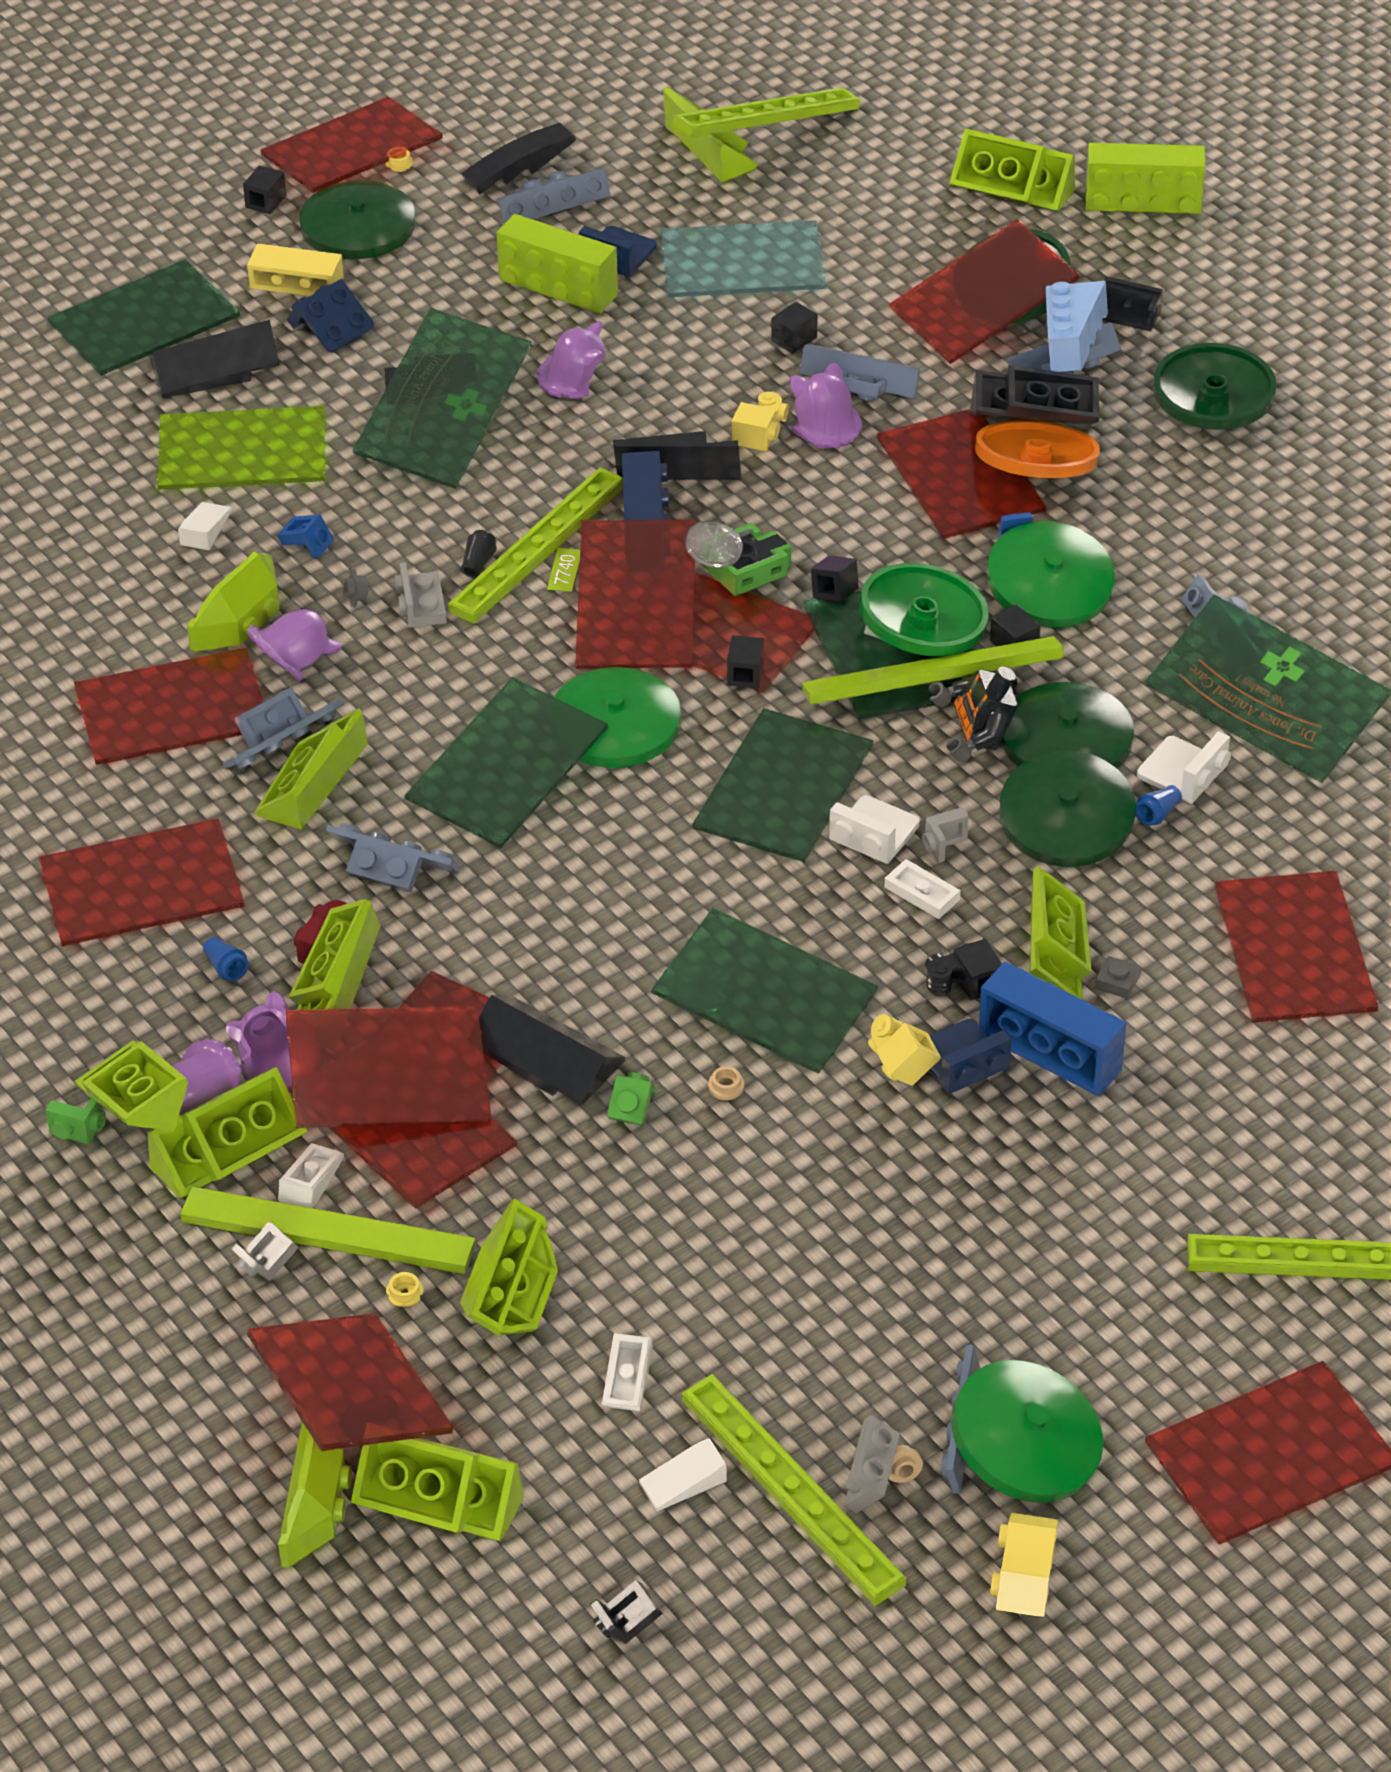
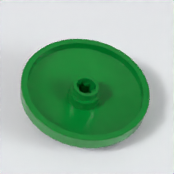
M1051 521L1024 523L1005 532L991 549L986 572L987 582L992 594L1005 609L1017 604L1040 626L1052 628L1079 625L1097 616L1109 602L1115 581L1112 560L1097 540L1076 527Z
M901 563L890 565L874 572L865 581L859 600L861 617L876 636L898 649L925 656H949L972 648L983 637L989 618L987 603L974 585L949 570L928 564Z
M601 668L578 675L558 690L550 704L549 725L556 744L572 758L599 767H629L652 760L672 745L680 730L681 708L674 691L658 677L631 668Z
M1004 1360L985 1365L966 1380L953 1403L951 1427L960 1454L968 1466L984 1482L1005 1495L1036 1503L1063 1500L1081 1490L1099 1466L1103 1453V1433L1096 1412L1088 1399L1073 1383L1047 1367L1021 1360Z

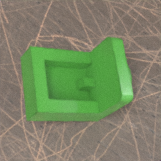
M628 1072L627 1077L616 1076L607 1113L608 1119L644 1127L651 1095H655L657 1090L654 1084L649 1082L648 1076L635 1072Z
M92 1097L85 1109L51 1100L45 1110L50 1134L61 1139H70L88 1145L96 1132H100L103 1129L106 1121V1112L103 1111V1106Z

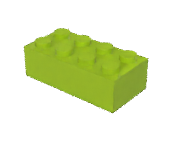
M1088 143L1085 210L1201 214L1205 176V146Z
M515 213L496 232L499 280L599 314L618 295L617 247Z

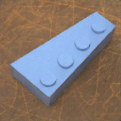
M1106 281L1074 284L1057 282L1051 286H1046L1051 371L1082 370L1090 353V344H1094L1096 340V331L1101 329L1103 325L1102 319L1106 318L1108 314Z

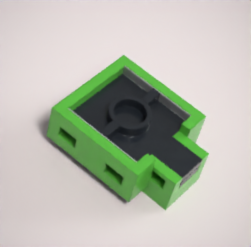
M749 523L701 542L699 547V564L734 596L787 576L788 568L791 567L792 547L776 532L771 531L761 535V530L753 523Z

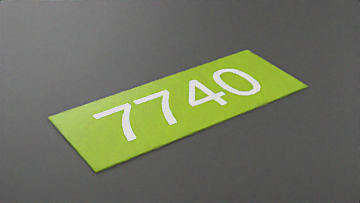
M557 548L547 590L572 592L582 550Z

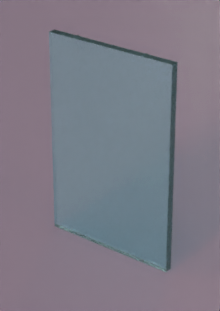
M816 220L661 229V247L663 250L668 298L826 289L825 270L823 268L819 243L820 236Z

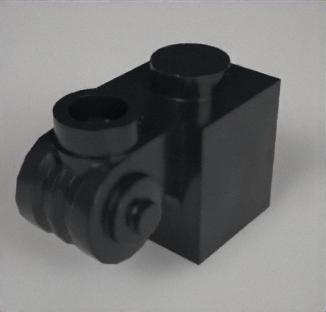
M986 938L966 943L954 948V953L943 956L940 953H936L926 960V986L935 995H946L951 991L952 983H960L972 1001L981 998V987L1002 963Z

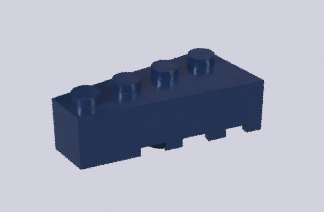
M660 451L622 453L625 553L628 574L666 571L665 559L671 558L670 539H665V533H670L669 514H664V507H669L668 488L663 489V482H668L667 463H661Z

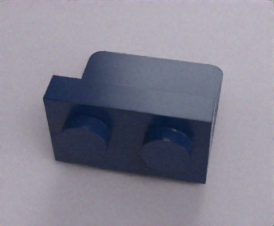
M583 226L578 232V235L617 247V273L631 277L657 249L656 240L615 226H607L603 231Z
M342 278L331 285H323L308 298L302 297L291 306L293 310L287 318L293 329L306 322L328 352L338 350L371 331L374 327L373 320Z
M966 1019L929 1035L941 1056V1059L929 1071L948 1095L1010 1068L1012 1039L1004 1030L988 1037L975 1020Z

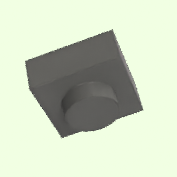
M1108 956L1096 977L1095 989L1128 999L1140 977L1141 966Z

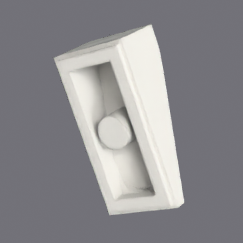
M201 502L178 529L180 545L210 550L232 511L231 507Z
M313 1143L310 1144L279 1180V1202L314 1208L342 1162L344 1153Z
M614 1333L602 1407L640 1411L653 1349L652 1338Z
M710 1438L693 1445L639 1479V1484L656 1511H660L727 1482V1470L723 1458Z

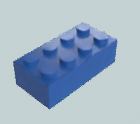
M1005 961L981 987L979 1026L988 1037L1004 1030L1012 1039L1011 1052L1098 1097L1122 1071L1126 1022L1120 1020L1117 1016L1109 1014L1089 1004L1087 1001L1079 999L1059 989L1057 986L1029 974L1024 969L1017 968Z

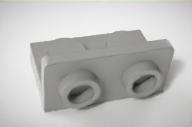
M406 562L399 563L400 575H394L397 594H403V596H398L400 615H406L408 628L447 623L439 573L430 572L408 575Z
M872 1415L864 1419L858 1445L854 1452L852 1468L846 1483L848 1492L844 1506L854 1513L860 1512L884 1497L900 1433Z

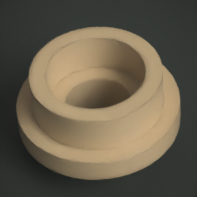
M728 1066L720 1067L709 1078L708 1089L717 1099L732 1100L742 1094L744 1079L735 1068Z
M898 1445L889 1480L895 1483H905L917 1477L923 1465L920 1454L907 1445Z

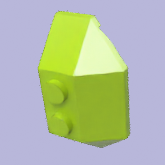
M253 552L213 588L200 606L196 619L192 618L187 624L191 650L196 652L241 645L249 638L248 628L255 625V628H260L268 619L276 615L280 609V602L271 555Z
M515 1198L510 1202L482 1244L460 1301L467 1317L498 1336L533 1332L537 1329L558 1273L553 1247L546 1232L548 1228L546 1218Z
M303 1415L278 1542L281 1567H291L333 1539L337 1522H343L345 1518L346 1500L342 1498L343 1489L350 1488L351 1466L345 1465L343 1449L311 1415Z

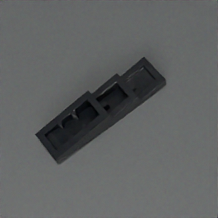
M557 123L507 143L476 162L461 174L465 181L480 195L500 179L507 185L526 169L533 175L574 143L576 138L561 123Z

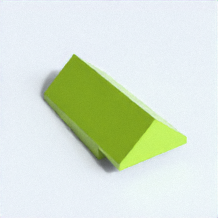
M668 86L664 88L665 125L722 183L756 169L758 164L743 153L749 142L733 130L690 138L672 125L674 115L705 109Z
M965 128L949 184L1059 212L1075 191V156L1047 149L1041 145Z
M358 708L324 726L317 733L298 742L254 813L260 818L302 830L368 745L363 712Z
M1037 866L1033 869L1029 974L1047 983H1051L1079 999H1083L1081 980L1092 973L1085 901L1040 866Z
M367 899L330 909L288 997L299 1005L295 1012L299 1021L303 1019L308 1022L309 1026L314 1029L317 1042L321 1048L336 1052L380 929V923L373 905Z
M134 1040L74 1081L77 1087L127 1125L175 1131L189 1083L185 1076L142 1041L136 1043Z
M274 1067L180 1115L175 1131L153 1129L147 1132L150 1168L178 1198L188 1195L192 1186L201 1188L212 1181L220 1180L308 1132L278 1068Z
M366 1426L351 1503L456 1533L465 1531L497 1541L503 1540L524 1498L518 1463Z

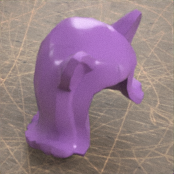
M601 321L593 323L586 329L571 328L559 337L553 355L547 356L546 361H543V364L537 369V375L539 376L536 379L543 391L557 398L563 396L568 399H582L584 396H589V380L592 378L596 366L606 356L605 344L599 337L603 326Z
M830 363L824 373L814 374L807 379L797 375L790 376V388L796 396L794 408L799 420L797 424L791 426L793 433L803 438L807 443L821 449L844 447L849 445V443H853L854 439L859 437V434L862 432L863 422L859 413L852 407L851 393L843 381V373L837 363Z
M301 609L286 613L262 631L258 627L255 628V625L248 628L250 639L276 664L289 671L297 682L303 680L301 671L313 665L323 654H334L342 648L340 642L328 638L325 621L312 610Z
M275 991L267 996L265 1005L255 1007L245 1014L241 1021H232L226 1025V1031L230 1040L238 1046L241 1059V1074L247 1081L277 1067L290 1093L293 1089L301 1088L302 1083L311 1081V1076L316 1073L315 1070L319 1067L321 1046L317 1042L314 1029L303 1019L299 1021V1018L289 1011L286 1000Z
M215 1039L198 1040L186 1049V1053L183 1054L180 1062L172 1065L189 1082L179 1116L242 1084L240 1063L233 1054L230 1047L226 1048L223 1042Z

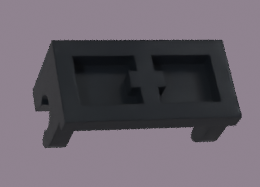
M1106 276L1104 281H1106L1108 314L1102 320L1151 332L1161 313L1163 289Z

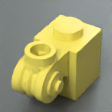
M769 391L763 392L758 396V405L741 402L732 419V441L738 440V446L767 452L772 440L776 441L780 431L779 422H786L789 404L783 403L778 393Z
M886 1014L879 1015L873 1021L871 1026L872 1037L868 1040V1044L878 1054L883 1063L881 1068L891 1080H899L913 1086L941 1059L927 1032Z

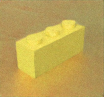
M257 244L247 264L249 286L252 289L311 296L323 285H331L341 278L344 279L342 254Z

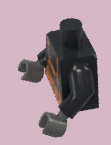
M1001 666L996 673L979 670L971 677L953 682V686L948 688L940 682H933L929 685L928 690L933 695H936L930 697V700L940 707L947 706L952 696L956 695L953 704L967 741L965 743L960 737H954L947 742L946 748L956 761H967L971 756L972 750L975 748L978 751L982 748L997 750L1017 710V702L1011 688L1016 675L1011 669Z

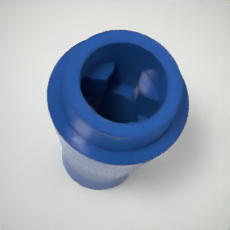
M1169 785L1164 789L1140 796L1136 803V817L1147 826L1161 824L1171 810L1181 802L1182 794L1180 790L1174 785Z
M211 937L204 943L203 952L208 956L221 979L237 981L246 974L249 963L244 951L223 942L218 937Z

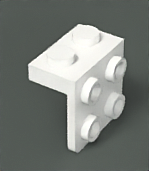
M1218 731L1203 749L1178 737L1168 736L1138 768L1137 777L1159 789L1174 785L1180 790L1182 799L1192 804L1228 765L1231 758V752L1228 751L1230 736Z
M864 795L860 797L852 808L836 802L830 809L829 839L889 864L918 829L920 819L916 815L871 796Z

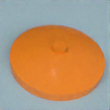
M1010 420L983 427L977 433L975 451L978 457L985 463L1009 473L1036 478H1067L1083 475L1096 468L1099 462L1100 447L1094 438L1072 427L1045 421Z

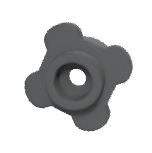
M351 569L350 577L345 578L343 582V595L345 598L350 599L351 607H356L357 601H365L367 598L368 582L366 576L357 575L356 569Z

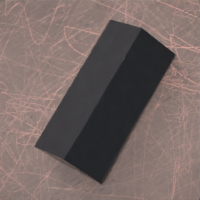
M270 319L152 352L150 356L151 365L162 398L251 381V371L279 366Z
M1008 365L1006 374L976 370L969 417L1093 425L1098 423L1100 419L1099 378Z
M706 431L613 440L617 475L623 477L622 453L660 451L661 463H667L668 480H742L738 440L707 443Z
M490 995L468 1037V1044L549 1095L554 1096L559 1091L581 1106L625 1062V1057L511 995Z

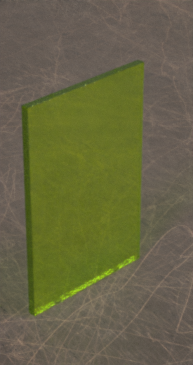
M309 406L160 414V429L158 431V490L325 481V407Z

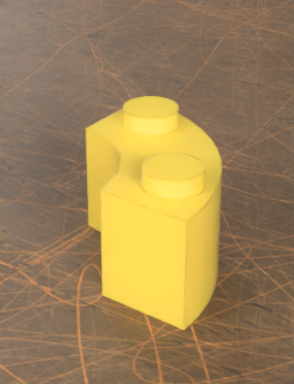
M1011 1513L1008 1524H1001L998 1548H1005L1001 1572H993L990 1596L997 1597L996 1610L1044 1617L1057 1536V1519Z

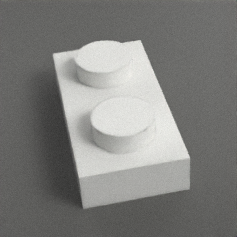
M907 859L885 877L884 888L937 919H940L960 900L959 889Z

